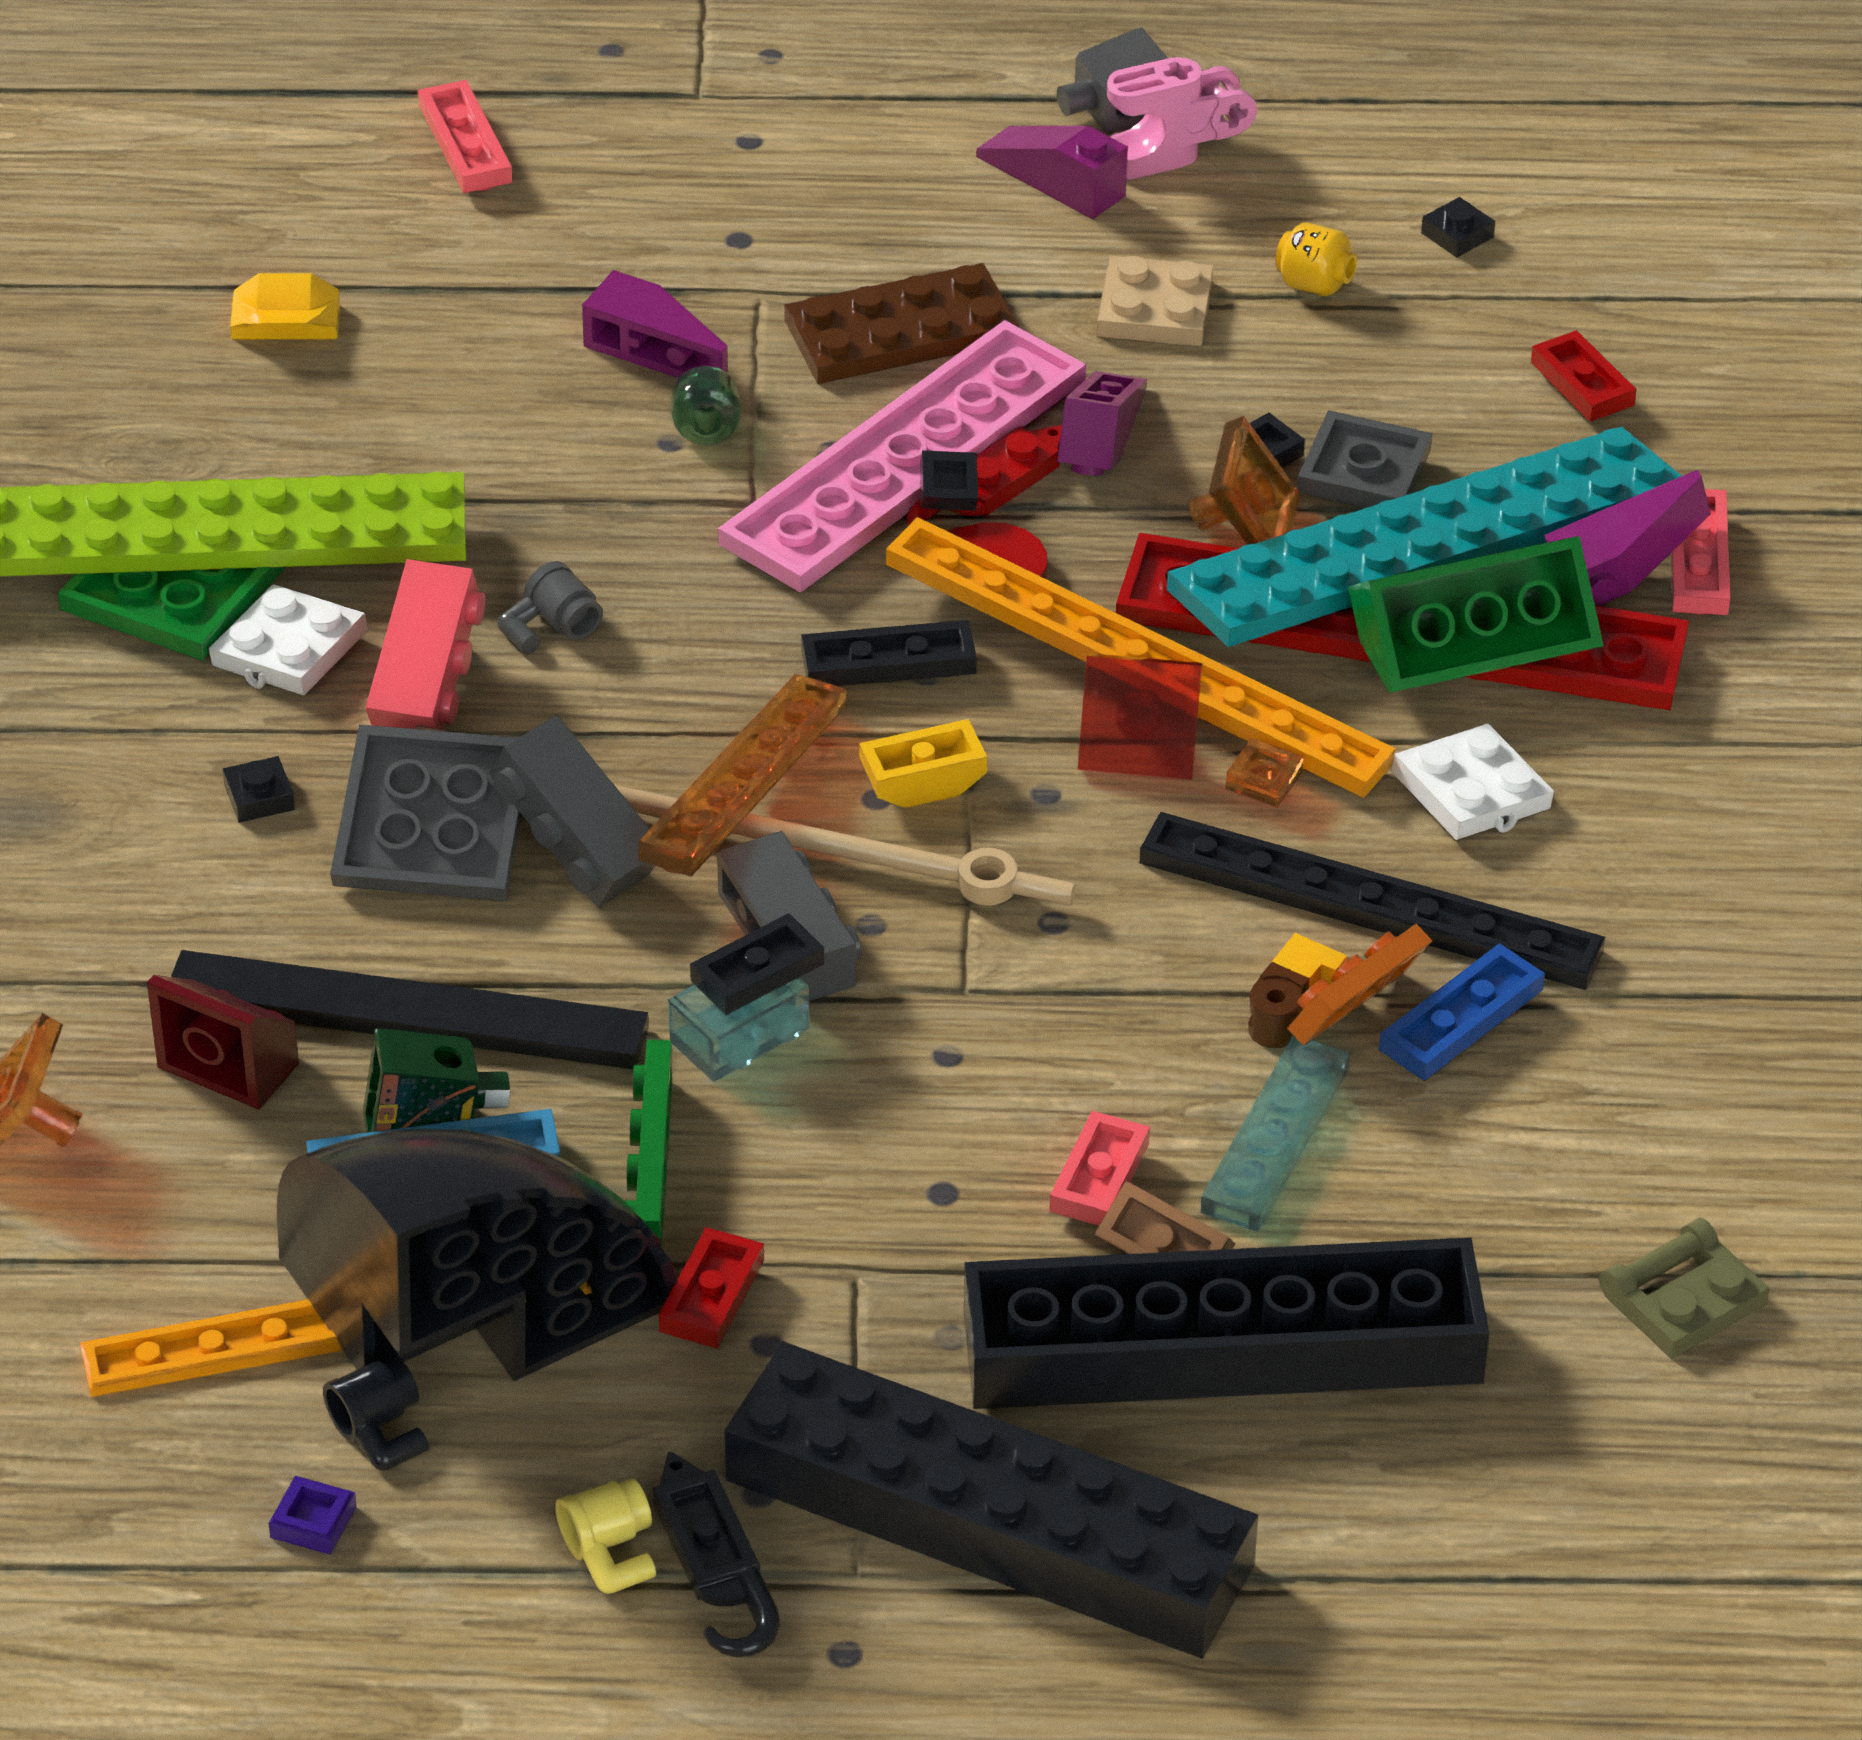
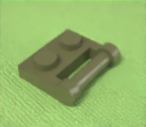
M1698 1218L1683 1226L1680 1230V1236L1627 1266L1618 1263L1599 1275V1284L1606 1298L1670 1359L1677 1357L1766 1306L1770 1289L1719 1242L1716 1231L1703 1218ZM1691 1257L1701 1264L1648 1295L1638 1288Z

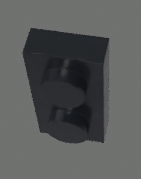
M788 913L690 963L691 982L725 1015H728L824 965V946Z

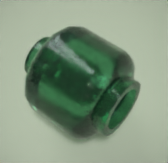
M704 365L691 368L683 373L674 384L670 399L671 415L675 428L685 439L694 444L712 445L721 443L733 434L739 425L742 411L738 385L728 373L718 367Z

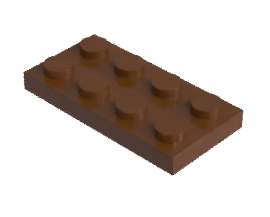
M984 263L963 265L951 270L922 276H911L903 280L874 286H863L855 290L822 297L816 296L784 304L785 323L817 384L957 355L1004 320L1019 327Z

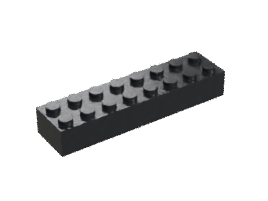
M1472 1237L964 1262V1321L973 1409L1484 1384L1489 1328Z
M782 1341L724 1430L726 1481L1201 1659L1204 1658L1255 1566L1258 1514L784 1341Z

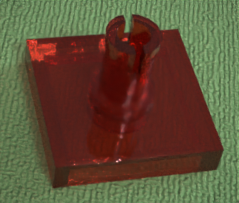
M1088 653L1086 656L1077 770L1192 780L1203 663Z

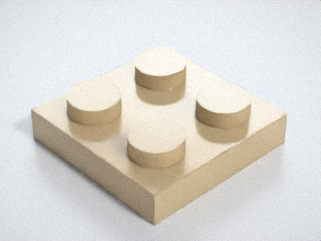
M1109 256L1097 320V337L1202 346L1213 282V265L1198 264L1191 261L1176 262L1143 259L1138 256Z

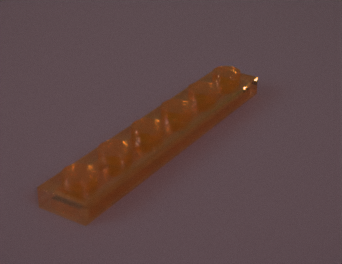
M794 674L639 840V861L661 867L670 873L684 874L692 877L845 709L846 689Z

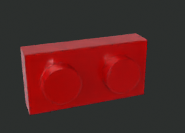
M1577 330L1532 346L1531 364L1590 422L1635 406L1637 389Z
M705 1227L658 1315L659 1332L718 1349L764 1262V1243Z

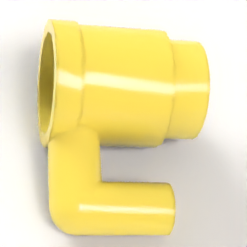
M634 1478L620 1483L611 1480L574 1495L569 1494L557 1499L555 1511L563 1539L571 1554L577 1560H584L597 1588L601 1592L606 1594L616 1593L656 1577L655 1565L648 1553H643L615 1564L608 1551V1548L634 1539L636 1532L650 1528L652 1525V1515L648 1500L642 1487Z

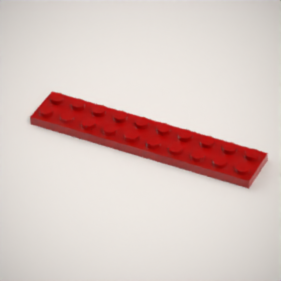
M1139 532L1116 602V613L1143 626L1216 636L1167 590L1168 571L1240 548ZM1595 605L1603 647L1465 677L1671 711L1687 639L1689 620ZM1352 607L1246 641L1254 644H1265L1309 653H1320L1371 662L1360 643Z

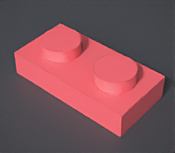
M1091 1111L1050 1194L1049 1212L1099 1226L1126 1181L1131 1182L1149 1145L1150 1126Z

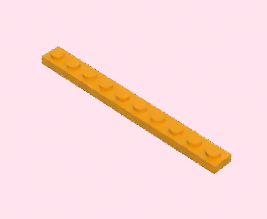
M917 517L886 548V565L1362 798L1368 795L1392 767L1396 748Z

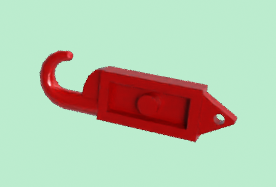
M1062 425L1030 431L1020 426L977 455L978 502L976 511H951L966 516L982 515L986 517L1059 468L1060 462H1057ZM920 498L909 509L907 524L909 526L917 517L927 521L943 509H921ZM955 527L945 531L952 534L962 527Z

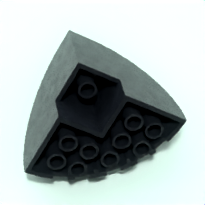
M409 1129L384 1132L345 1140L297 1157L286 1166L279 1182L277 1195L279 1259L328 1329L332 1330L337 1336L339 1345L356 1369L362 1368L374 1361H381L383 1363L393 1357H399L405 1362L477 1329L513 1381H516L659 1314L677 1282L672 1261L659 1243L661 1240L623 1199L605 1184L561 1157L513 1139L468 1130ZM586 1282L587 1286H590L592 1293L585 1294L580 1287Z

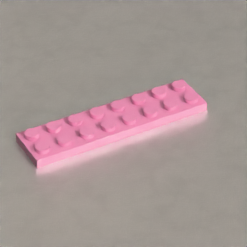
M1004 320L718 528V545L801 593L908 514L909 509L921 498L920 459L922 450L974 452L978 455L1018 427H1025L1086 380V364Z

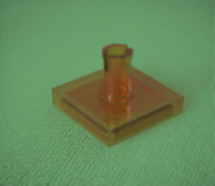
M1241 416L1225 423L1209 492L1203 496L1191 498L1189 508L1194 523L1200 522L1198 524L1200 530L1206 531L1211 529L1212 526L1229 520L1247 545L1255 544L1292 531L1300 492L1247 419Z
M44 1013L33 1022L0 1059V1146L23 1123L55 1141L57 1145L64 1147L72 1138L80 1123L79 1120L82 1118V1112L79 1110H74L40 1091L63 1028L62 1023Z

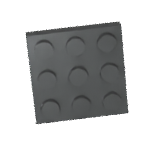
M359 724L330 873L333 886L507 901L522 814L514 804L506 802L496 789L494 779L489 773L503 748L518 739V737Z

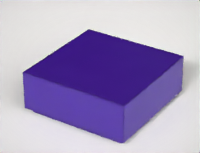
M295 1475L269 1521L270 1538L331 1555L357 1507L355 1492Z

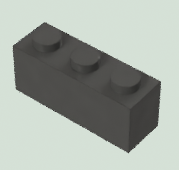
M555 715L505 746L489 773L494 779L496 789L506 802L515 805L530 824L536 840L543 847L553 852L566 868L573 886L579 892L587 894L597 908L650 875L666 849L558 715Z
M782 831L717 851L718 894L744 935L789 913L824 946V965L779 988L791 1007L856 986V960L862 957L859 937L851 925L844 926L838 917L836 906L829 890L826 887L819 888L813 879L810 864L803 851H795Z

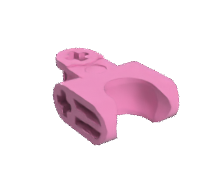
M1168 58L1117 70L1110 74L1107 82V97L1120 112L1129 116L1145 114L1144 118L1131 129L1111 136V138L1128 146L1127 179H1136L1188 166L1197 159L1198 143L1238 135L1250 127L1257 114L1256 102L1248 92L1240 89L1239 79L1230 68L1216 66L1202 71L1195 61L1188 58ZM1219 82H1221L1225 89H1222ZM1223 114L1226 115V117L1229 119V121H1227V120L1224 118Z

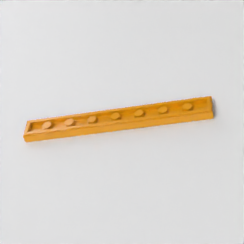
M586 1282L580 1287L585 1294L592 1293L590 1286H587ZM308 1299L80 1342L91 1397L343 1351L337 1336L332 1330L328 1329Z

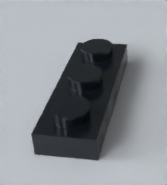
M969 620L801 634V652L808 689L977 674V656Z

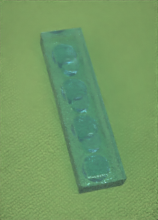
M1294 1035L1292 1036L1203 1192L1200 1213L1256 1232L1259 1231L1349 1070L1350 1052L1313 1040L1303 1046Z

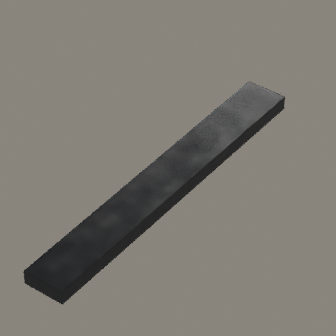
M1164 812L1159 813L1140 848V864L1382 933L1390 931L1394 936L1398 937L1417 924L1432 940L1428 946L1477 960L1500 943L1544 972V979L1583 990L1587 989L1604 952L1605 936Z
M181 950L171 977L191 979L214 989L227 991L236 998L268 1011H276L284 1017L295 1021V1024L374 1034L375 1029H392L464 1037L472 1042L473 1048L634 1069V1065H638L649 1029L648 1012L188 950Z

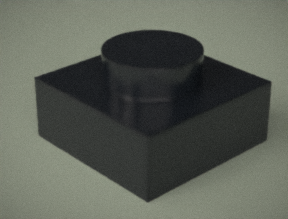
M1458 197L1422 217L1421 234L1457 258L1494 238L1496 221L1463 198Z
M1269 412L1228 435V451L1263 478L1304 456L1305 439Z
M922 450L920 459L921 509L976 511L978 502L977 453Z
M279 756L222 768L224 786L238 823L295 810L293 791Z

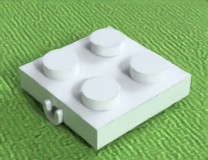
M273 584L209 647L212 666L245 676L246 681L254 688L260 689L267 683L305 695L368 631L365 613Z
M1489 723L1394 754L1391 772L1455 840L1494 827L1499 832L1504 833L1511 830L1518 819L1551 808L1554 790Z

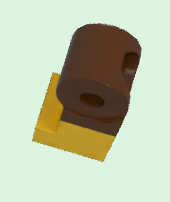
M1294 933L1260 975V978L1250 991L1249 1000L1252 1015L1248 1021V1030L1251 1038L1261 1046L1268 1048H1283L1294 1043L1297 1038L1287 1028L1303 1010L1297 1001L1318 980L1324 978L1331 984L1333 982L1331 977L1347 961V955Z

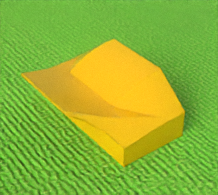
M258 273L234 289L230 325L231 339H338L341 310L340 290L312 273Z
M969 719L859 743V756L877 798L903 808L960 796L987 773V754Z

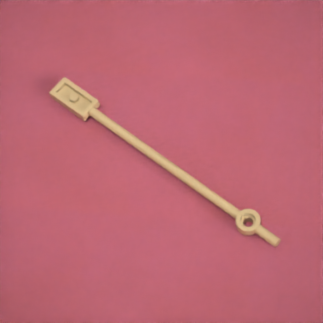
M417 725L416 729L443 731ZM615 785L639 814L755 839L782 831L793 847L958 882L961 894L967 900L979 905H997L1009 900L1016 894L1071 906L1075 897L1076 883L1017 871L1015 859L1007 852L996 848L975 849L960 859Z

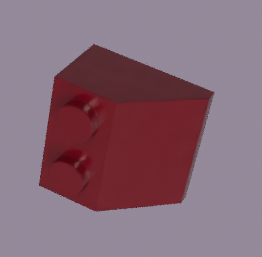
M153 975L147 981L157 1068L260 1110L298 1066L299 1057L295 1021L284 1017L276 1011H268L236 998L227 991L214 989L195 980Z

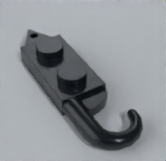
M670 1451L667 1453L660 1485L653 1487V1505L698 1600L701 1599L704 1603L714 1606L731 1607L746 1604L756 1624L751 1634L739 1639L726 1638L711 1626L704 1629L703 1635L710 1646L722 1654L733 1657L753 1656L766 1650L776 1640L781 1625L778 1608L760 1573L759 1561L715 1470L704 1472Z

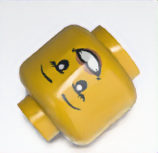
M1301 223L1292 231L1284 233L1280 239L1275 255L1276 269L1281 272L1282 279L1288 287L1319 296H1331L1340 289L1343 283L1348 284L1354 277L1357 267V256L1355 253H1352L1351 242L1343 231L1314 223Z

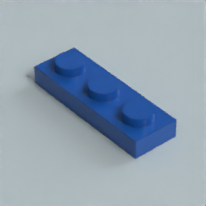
M1499 943L1381 1032L1379 1051L1425 1081L1543 990L1545 973Z

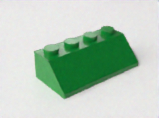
M1580 536L1378 578L1348 587L1360 643L1389 693L1604 646Z

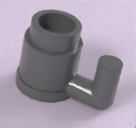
M559 561L548 562L539 567L530 576L524 588V598L498 618V628L524 654H530L538 648L540 638L526 624L539 614L558 633L566 634L573 640H580L586 638L597 629L603 617V609L596 601V596L575 576L567 565Z

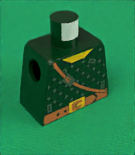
M375 1029L362 1111L366 1133L473 1119L475 1109L508 1108L510 1099L508 1073L506 1071L477 1072L472 1042L468 1039L392 1029Z

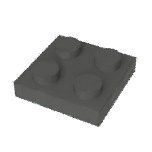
M1328 410L1299 472L1297 493L1363 508L1377 505L1382 501L1393 500L1412 494L1431 451L1433 433Z

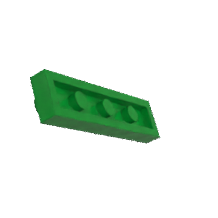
M647 1040L645 1065H634L633 1101H642V1109H631L630 1146H640L639 1154H628L627 1191L636 1192V1200H625V1202L661 1240L659 1243L663 1247L673 1087L671 1040Z

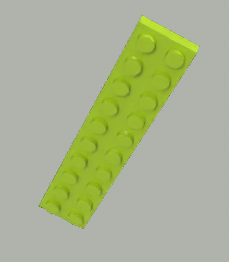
M435 471L413 474L378 473L374 475L352 476L321 475L318 477H265L261 479H209L139 483L101 482L78 485L44 484L40 486L0 487V576L406 563V559L423 562L466 561L464 472Z

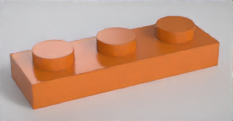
M1417 924L1398 937H1395L1390 931L1385 933L1364 954L1366 959L1364 961L1356 954L1331 977L1333 982L1331 984L1324 978L1313 984L1297 1001L1303 1010L1287 1029L1305 1046L1404 975L1432 940Z

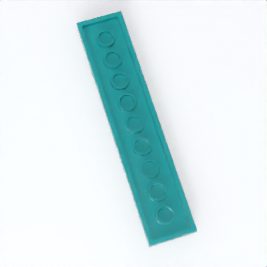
M1621 426L1571 443H1564L1556 448L1531 456L1520 457L1512 462L1484 471H1476L1468 476L1440 485L1429 486L1424 490L1382 501L1377 505L1359 511L1338 515L1333 519L1302 529L1292 530L1262 542L1248 544L1240 549L1215 557L1195 561L1193 564L1168 571L1167 590L1227 647H1231L1352 607L1348 587L1355 584L1546 543L1544 535L1679 478L1682 475Z

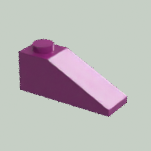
M1009 126L976 149L977 158L1091 219L1096 218L1126 196L1128 146L1090 126Z
M612 270L582 304L584 347L724 393L728 388L727 345L660 285Z
M1094 371L1065 399L1057 462L1072 464L1071 470L1073 472L1084 475L1099 476L1104 474V469L1111 470L1121 460L1146 391L1147 379Z
M1695 470L1544 535L1546 543L1580 536L1594 604L1596 606L1606 604L1630 593L1711 515L1702 476L1698 470Z

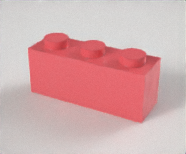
M406 559L365 707L371 725L416 729L417 725L444 731L446 724L453 725L455 722L459 704V695L455 691L459 674L466 675L468 673L472 658V644L468 641L472 625L479 626L481 624L485 610V594L478 590L473 569Z

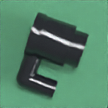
M393 1357L383 1363L381 1361H374L341 1378H335L324 1384L323 1398L325 1406L335 1427L348 1441L353 1442L356 1440L371 1464L377 1470H389L428 1451L429 1444L427 1438L419 1427L389 1441L379 1428L401 1417L405 1413L406 1408L419 1401V1391L415 1379L407 1365L399 1357Z

